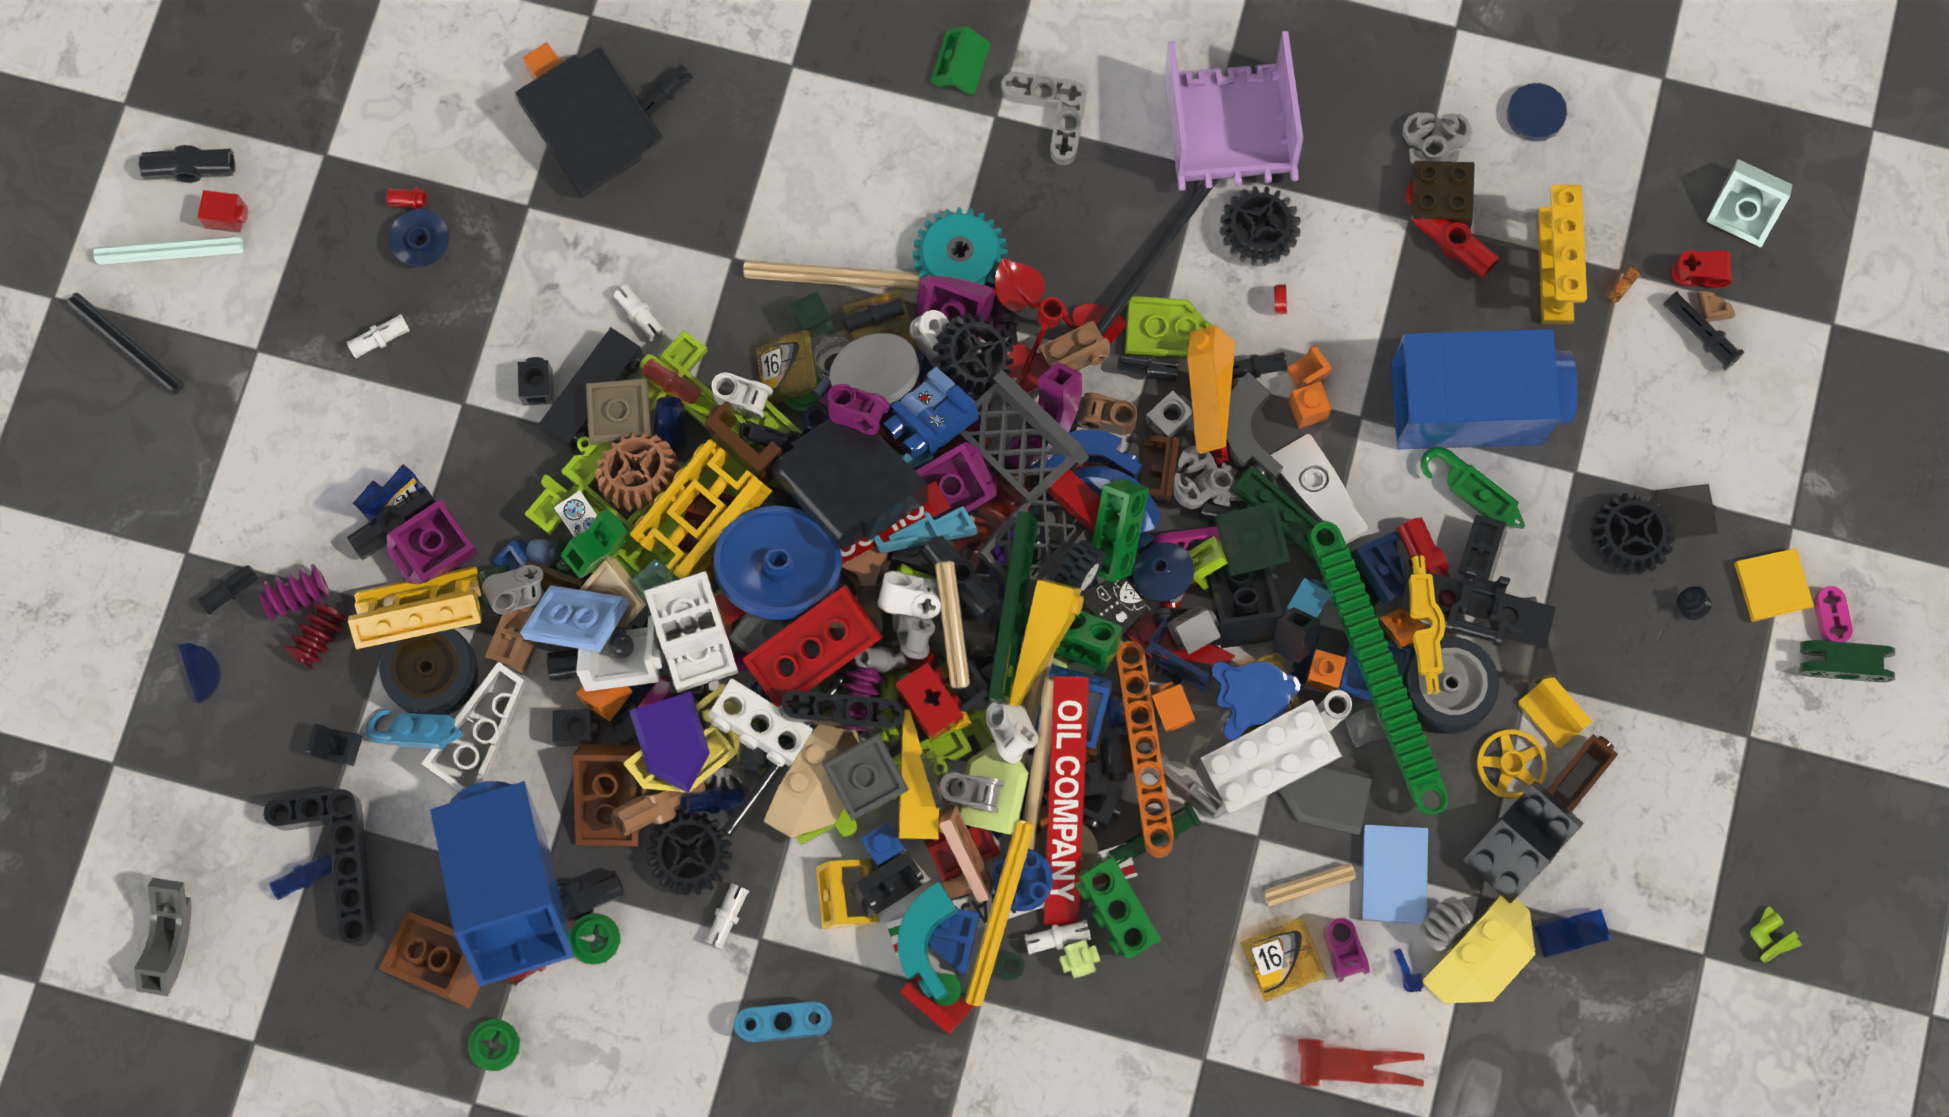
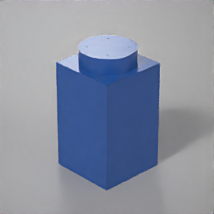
M1553 329L1404 334L1390 363L1397 450L1431 449L1434 447L1468 448L1543 445L1556 425L1572 424L1575 418L1578 399L1576 364L1570 350L1555 351Z
M501 781L476 783L458 792L449 804L430 809L454 933L478 985H486L573 958L574 953L547 836L525 781L516 784Z

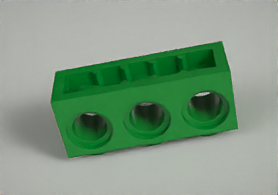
M1124 478L1103 485L1092 542L1093 546L1106 554L1105 561L1102 564L1103 567L1098 572V577L1115 582L1132 575L1149 492L1148 487Z
M1031 607L1027 608L1024 612L1022 636H1025ZM1081 610L1079 615H1075L1073 623L1054 653L1105 673L1120 649L1123 627Z
M1108 854L1076 873L1079 882L1075 885L1084 900L1090 898L1095 907V910L1091 911L1100 928L1106 926L1111 935L1107 941L1116 956L1122 954L1123 957L1129 960L1161 940L1113 856ZM1104 872L1107 877L1106 885L1101 889H1095L1092 885L1093 877L1097 873ZM1120 900L1123 906L1122 912L1118 916L1111 917L1108 913L1110 903ZM1130 928H1136L1138 931L1137 940L1132 944H1126L1124 941L1125 932Z

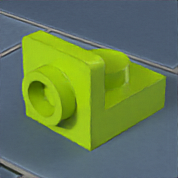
M1215 536L1188 551L1195 568L1192 584L1198 583L1204 591L1210 588L1207 575L1228 563L1221 543Z

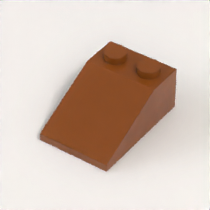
M580 744L572 754L575 842L577 846H639L640 829L624 837L618 833L610 815L613 809L641 796L642 786L623 764L641 749L640 745Z
M407 911L379 970L470 1009L480 986L456 938L454 929Z

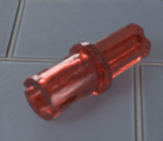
M653 358L646 362L641 371L642 376L663 387V392H671L689 404L695 403L700 396V389L681 378L678 371H670Z

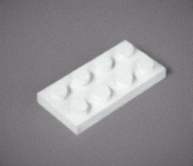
M1310 700L1201 757V760L1223 803L1226 804L1228 813L1233 814L1343 756L1313 700Z

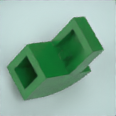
M607 508L597 515L589 529L569 541L561 556L581 579L597 569L606 557H612L626 543L624 537L628 531L624 528L621 520L614 516Z

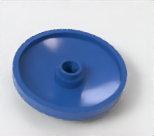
M768 506L748 511L737 517L723 530L715 547L714 572L721 591L738 608L761 618L791 619L804 615L833 594L841 575L842 555L840 548L805 511L797 508Z

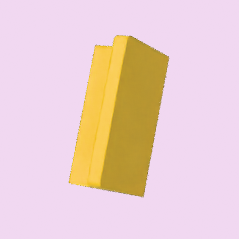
M1551 674L1518 701V705L1557 749H1561L1593 722Z

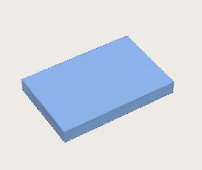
M550 585L520 633L524 640L601 652L628 608L629 602L624 596Z
M1381 825L1363 826L1361 921L1422 924L1424 922V918L1427 917L1428 828Z

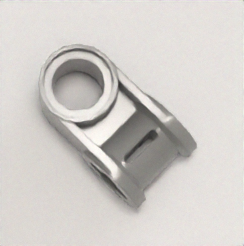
M525 565L515 570L493 574L483 582L482 591L493 611L497 614H508L522 608L537 606L545 594L541 588L543 571L538 566Z
M893 614V629L897 634L901 651L906 656L915 659L927 657L930 651L929 637L935 631V624L932 618L922 619L905 614Z
M951 772L942 778L940 792L945 799L952 802L968 805L979 810L998 813L999 808L996 806L1000 787H1004L1005 781ZM955 780H961L963 783V791L958 796H953L950 792V786Z

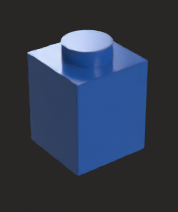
M889 822L861 838L864 847L878 869L905 852L903 845Z

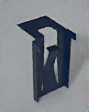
M1165 617L1145 652L1152 655L1146 665L1152 668L1154 664H1157L1200 690L1207 692L1209 689V674L1158 645L1168 630L1167 617ZM1179 666H1183V667L1189 669V670L1192 671L1196 676L1192 675L1191 673L1187 672L1186 670H1184L1183 668H1181V667H1179Z

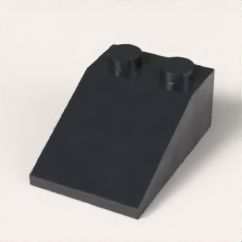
M1265 547L1239 550L1235 555L1226 557L1228 562L1226 565L1207 575L1210 585L1209 592L1212 609L1219 621L1217 630L1221 636L1219 637L1221 649L1274 641L1278 619L1283 616Z

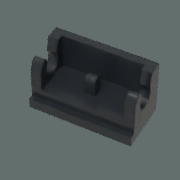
M1475 515L1458 573L1463 575L1468 566L1477 569L1476 577L1492 581L1507 534L1506 522Z
M907 850L856 882L850 889V892L868 919H871L922 886L920 881L924 877Z

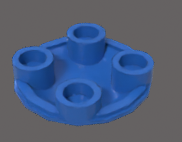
M1031 849L1027 851L1011 909L1018 912L1032 911L1041 906L1050 896L1053 886L1052 870L1048 861L1037 851ZM1007 853L997 860L992 867L995 893Z

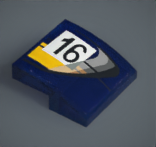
M403 464L383 487L373 480L352 504L370 522L378 516L383 508L395 506L422 488L423 485L413 471Z

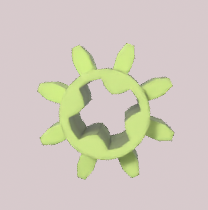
M1083 940L1064 947L1066 955L1060 957L1064 973L1071 971L1073 978H1078L1096 972L1094 963L1100 962L1096 946L1088 947L1087 941Z

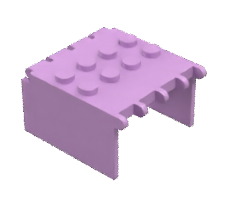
M1282 31L1277 64L1256 65V74H1251L1250 66L1226 68V76H1222L1221 68L1197 70V79H1193L1192 71L1178 72L1175 42L1168 41L1165 66L1166 94L1179 191L1185 190V181L1204 180L1205 188H1212V179L1234 177L1235 186L1242 185L1243 176L1264 175V182L1271 183V174L1290 173L1291 181H1298L1297 165L1303 143V132L1288 31Z

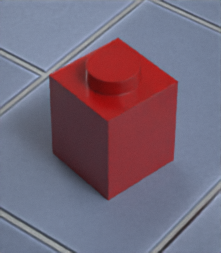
M203 190L197 218L205 229L241 233L242 223H246L248 218V207L238 194Z

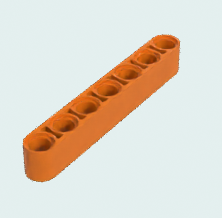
M1126 641L1120 645V649L1116 654L1117 671L1144 844L1151 856L1163 858L1170 854L1173 849L1174 834L1145 653L1139 643ZM1127 654H1134L1139 660L1136 663L1127 664L1122 658ZM1138 683L1144 689L1138 694H1132L1127 690V687L1130 684ZM1137 713H1143L1148 717V720L1143 724H1137L1131 718ZM1141 743H1148L1153 747V750L1148 754H1141L1136 748ZM1152 773L1158 777V781L1155 784L1147 785L1141 781V777L1144 774ZM1154 803L1160 805L1163 811L1159 815L1154 816L1146 812V807ZM1162 834L1168 839V842L1164 846L1158 847L1153 845L1150 840L1154 835Z

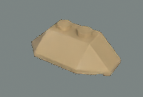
M828 713L825 717H831L833 715L831 713ZM819 724L810 734L778 787L763 822L790 838L834 825L844 806L821 764L859 744L857 731L842 726Z

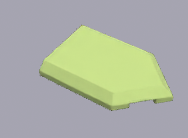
M996 742L967 760L965 774L1005 781L1004 787H1000L996 805L999 808L998 813L971 808L963 804H958L957 808L967 826L1013 835L1016 822L1020 817L1029 773L1021 761L1012 764L1004 760L997 750Z

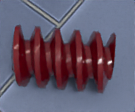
M317 603L312 605L317 615L306 614L305 618L310 623V626L300 624L298 628L303 636L293 634L291 639L296 646L285 645L284 647L290 657L313 671L315 670L310 665L311 662L319 664L323 662L317 653H329L330 651L324 644L325 641L332 643L337 641L331 632L337 631L342 633L344 631L338 622L340 620L348 622L347 616L326 603L324 605Z

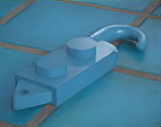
M382 709L376 712L370 718L366 727V735L370 741L381 744H395L398 747L445 749L446 744L464 735L455 725V720L448 715L401 713L393 720L387 731H377L376 728L379 720L391 713L390 709Z

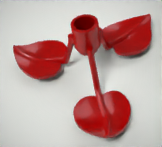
M1003 258L995 275V292L1000 304L1014 313L1023 311L1027 305L1032 309L1039 308L1037 319L1042 326L1032 349L1023 344H1016L1011 346L1014 348L1013 351L1007 354L1008 357L1014 360L1013 364L1007 366L1011 371L1009 377L1028 394L1039 388L1038 378L1049 369L1041 354L1036 353L1047 328L1056 327L1061 319L1072 330L1091 321H1094L1095 325H1097L1108 308L1092 303L1079 305L1072 312V323L1067 316L1068 311L1065 310L1064 303L1059 298L1048 297L1044 300L1041 299L1045 291V282L1037 270L1028 265ZM1118 315L1104 334L1103 339L1107 338L1111 345L1126 327L1127 322Z

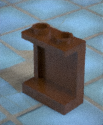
M725 401L721 406L718 404L713 407L706 417L708 420L705 422L712 440L743 468L752 473L765 485H768L774 479L770 473L771 467L783 455L781 448L771 441L758 454L731 430L737 422L732 405Z

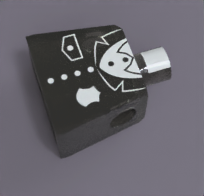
M1125 578L1115 582L1107 580L1088 589L1087 593L1082 595V611L1122 626L1121 639L1141 619L1147 610V605L1142 600L1145 596L1139 592L1135 583L1130 585Z

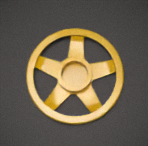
M1516 729L1501 730L1489 736L1481 745L1476 758L1477 771L1483 784L1496 796L1507 799H1518L1523 794V792H1506L1514 777H1518L1529 786L1535 780L1542 785L1548 769L1547 757L1541 744L1530 734ZM1510 734L1522 736L1531 741L1535 746L1522 752L1515 751ZM1500 737L1502 756H1484L1488 745ZM1540 754L1542 771L1537 780L1525 767L1527 762ZM1483 766L1501 770L1497 788L1486 777Z

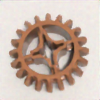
M645 431L641 437H636L635 433L632 432L629 439L621 435L620 442L618 444L610 442L609 447L611 450H602L601 456L603 459L597 460L596 466L598 470L595 471V477L598 481L597 486L609 503L613 502L614 506L618 509L624 506L626 510L631 512L637 506L638 510L642 512L644 505L649 504V506L653 507L655 498L661 492L666 491L674 482V476L680 467L677 462V456L666 440L661 441L657 434L649 438Z

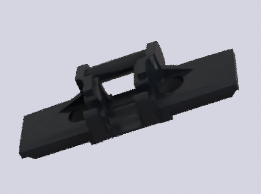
M1413 567L1409 568L1399 609L1410 611L1408 581L1411 575L1414 574ZM1466 567L1461 581L1426 571V574H1432L1435 602L1443 613L1445 632L1451 633L1453 630L1492 641L1495 646H1500L1502 639L1507 638L1542 649L1547 648L1556 607L1507 594L1505 591L1510 583V578L1500 576L1494 582L1476 577L1477 569L1472 567ZM1442 592L1452 593L1455 597V603L1450 607L1442 606L1439 602V594ZM1503 609H1511L1515 613L1516 621L1514 624L1510 625L1507 623L1508 619L1504 616ZM1458 612L1493 622L1495 625L1494 629L1457 619L1456 614Z

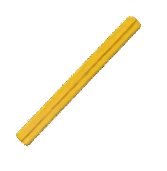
M1024 820L1016 822L964 998L966 1003L973 1006H981L983 1004L1034 831V824Z

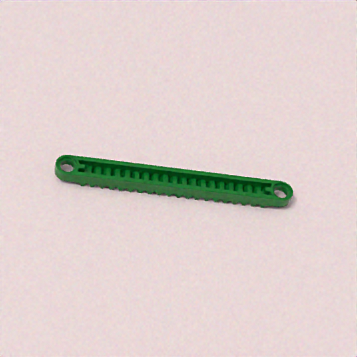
M1328 521L1320 522L1314 526L1309 535L1311 550L1414 805L1421 814L1429 817L1436 816L1444 811L1449 800L1441 779V772L1437 768L1436 760L1431 754V748L1426 742V735L1422 732L1421 723L1417 720V713L1413 709L1412 701L1407 695V689L1402 683V676L1398 673L1397 664L1393 661V654L1389 651L1388 642L1384 639L1383 630L1380 628L1378 617L1375 616L1374 608L1369 602V595L1365 592V585L1360 580V573L1356 570L1355 561L1351 557V551L1347 547L1337 525ZM1322 530L1329 531L1334 538L1333 544L1329 546L1321 545L1317 540V533ZM1432 791L1439 796L1440 802L1437 808L1425 806L1423 803L1425 792Z

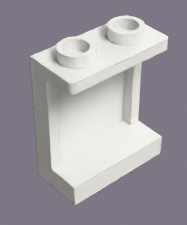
M652 615L648 616V627L625 630L626 634L634 642L633 652L626 658L613 656L607 643H605L601 652L579 649L576 672L585 692L659 682L660 669L664 668L665 660Z

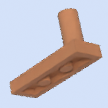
M956 804L945 807L939 825L964 875L940 882L950 899L973 892L978 903L989 900L993 889V880Z

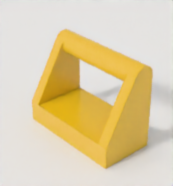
M872 859L828 861L815 866L822 929L879 923V914L871 919H868L867 916L847 917L842 870L861 868V877L863 879L874 872Z

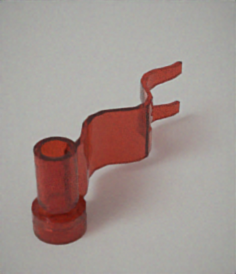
M999 475L996 476V496L981 506L973 522L976 526L977 534L958 538L952 546L959 554L968 544L982 542L976 547L970 560L975 570L981 560L977 552L1025 499L1005 478ZM1027 486L1024 487L1028 492L1033 490ZM1030 505L1028 507V512L1031 511L1033 505Z
M1298 1039V1053H1301L1300 1086L1319 1087L1320 1080L1424 1086V1080L1373 1069L1375 1065L1424 1060V1053L1324 1047L1323 1040Z

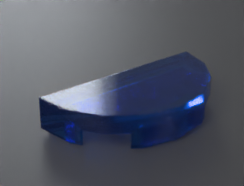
M192 643L178 645L195 700L200 704L210 698L218 688L221 678L220 664L214 654L203 646Z

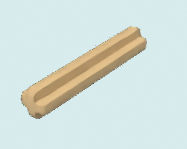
M1348 863L1268 888L1264 891V898L1268 906H1274L1353 881L1356 878V873L1352 864Z

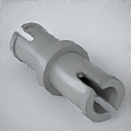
M883 646L875 649L868 648L855 657L856 663L860 667H872L880 672L889 670L903 671L902 669L905 670L909 665V657L902 651H892L890 648Z

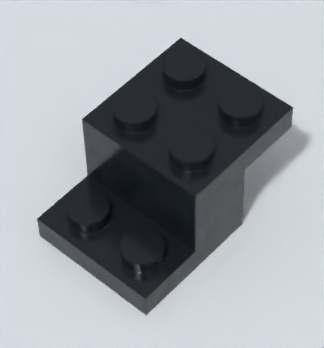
M1535 780L1494 823L1487 834L1464 857L1463 861L1507 901L1512 903L1552 862L1559 850L1584 823Z

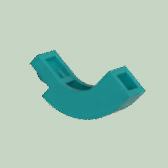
M939 882L925 890L913 901L903 917L898 935L899 959L907 979L912 981L921 975L923 979L918 981L922 990L928 998L934 996L938 1001L948 996L949 992L930 963L928 943L933 931L942 922L958 913L955 905Z

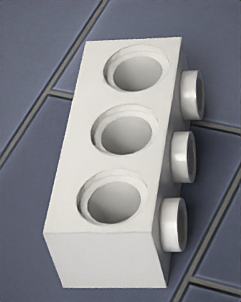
M732 678L708 715L713 719L711 723L724 732L731 730L738 734L741 743L754 750L756 747L768 753L766 757L771 762L781 767L784 764L789 767L791 766L813 731L812 728L804 723L787 721L781 716L777 706ZM727 701L737 703L740 713L737 715L727 714L724 711L723 704ZM755 718L764 720L767 725V731L762 733L754 731L751 727V720ZM782 735L791 737L794 741V748L791 750L781 748L778 743V737Z

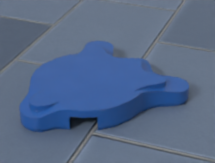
M1215 662L1210 668L1212 677L1220 685L1216 704L1219 707H1229L1231 709V715L1222 729L1224 736L1230 740L1239 738L1244 730L1252 725L1266 724L1282 716L1292 697L1300 690L1299 680L1295 676L1287 675L1277 666L1266 662H1252L1240 667H1232L1224 662Z

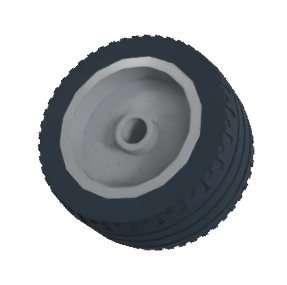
M1442 637L1440 646L1443 671L1438 675L1440 693L1433 694L1432 692V694H1426L1425 676L1419 675L1416 652L1406 666L1403 685L1407 689V695L1412 701V707L1416 711L1417 720L1421 723L1422 727L1440 734H1456L1475 727L1490 713L1498 696L1499 676L1494 661L1481 646L1461 637ZM1446 681L1451 682L1455 688H1449L1446 685Z

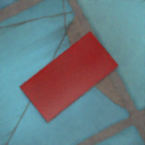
M1069 469L1046 492L1093 533L1095 531L1101 497Z

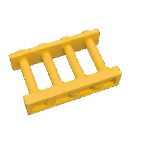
M1554 184L1550 188L1551 207H1539L1537 210L1542 324H1572L1574 322V302L1583 303L1587 299L1582 186Z

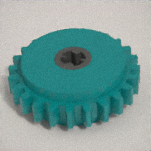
M958 207L957 214H952L949 209H946L945 217L942 218L936 213L934 214V223L928 220L925 221L927 231L919 229L918 237L921 240H914V248L917 250L913 251V259L918 260L914 263L915 271H921L919 273L920 280L926 276H944L968 280L995 288L994 278L997 268L1003 258H1008V250L1004 249L1006 238H1000L1002 235L1001 228L993 230V219L985 222V213L981 212L976 217L972 208L969 209L967 214H963L961 207ZM962 251L965 257L958 258L956 252Z

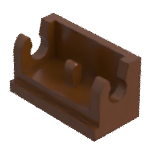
M1149 435V438L1145 439L1139 483L1149 488L1148 493L1156 503L1170 504L1180 439L1178 437Z

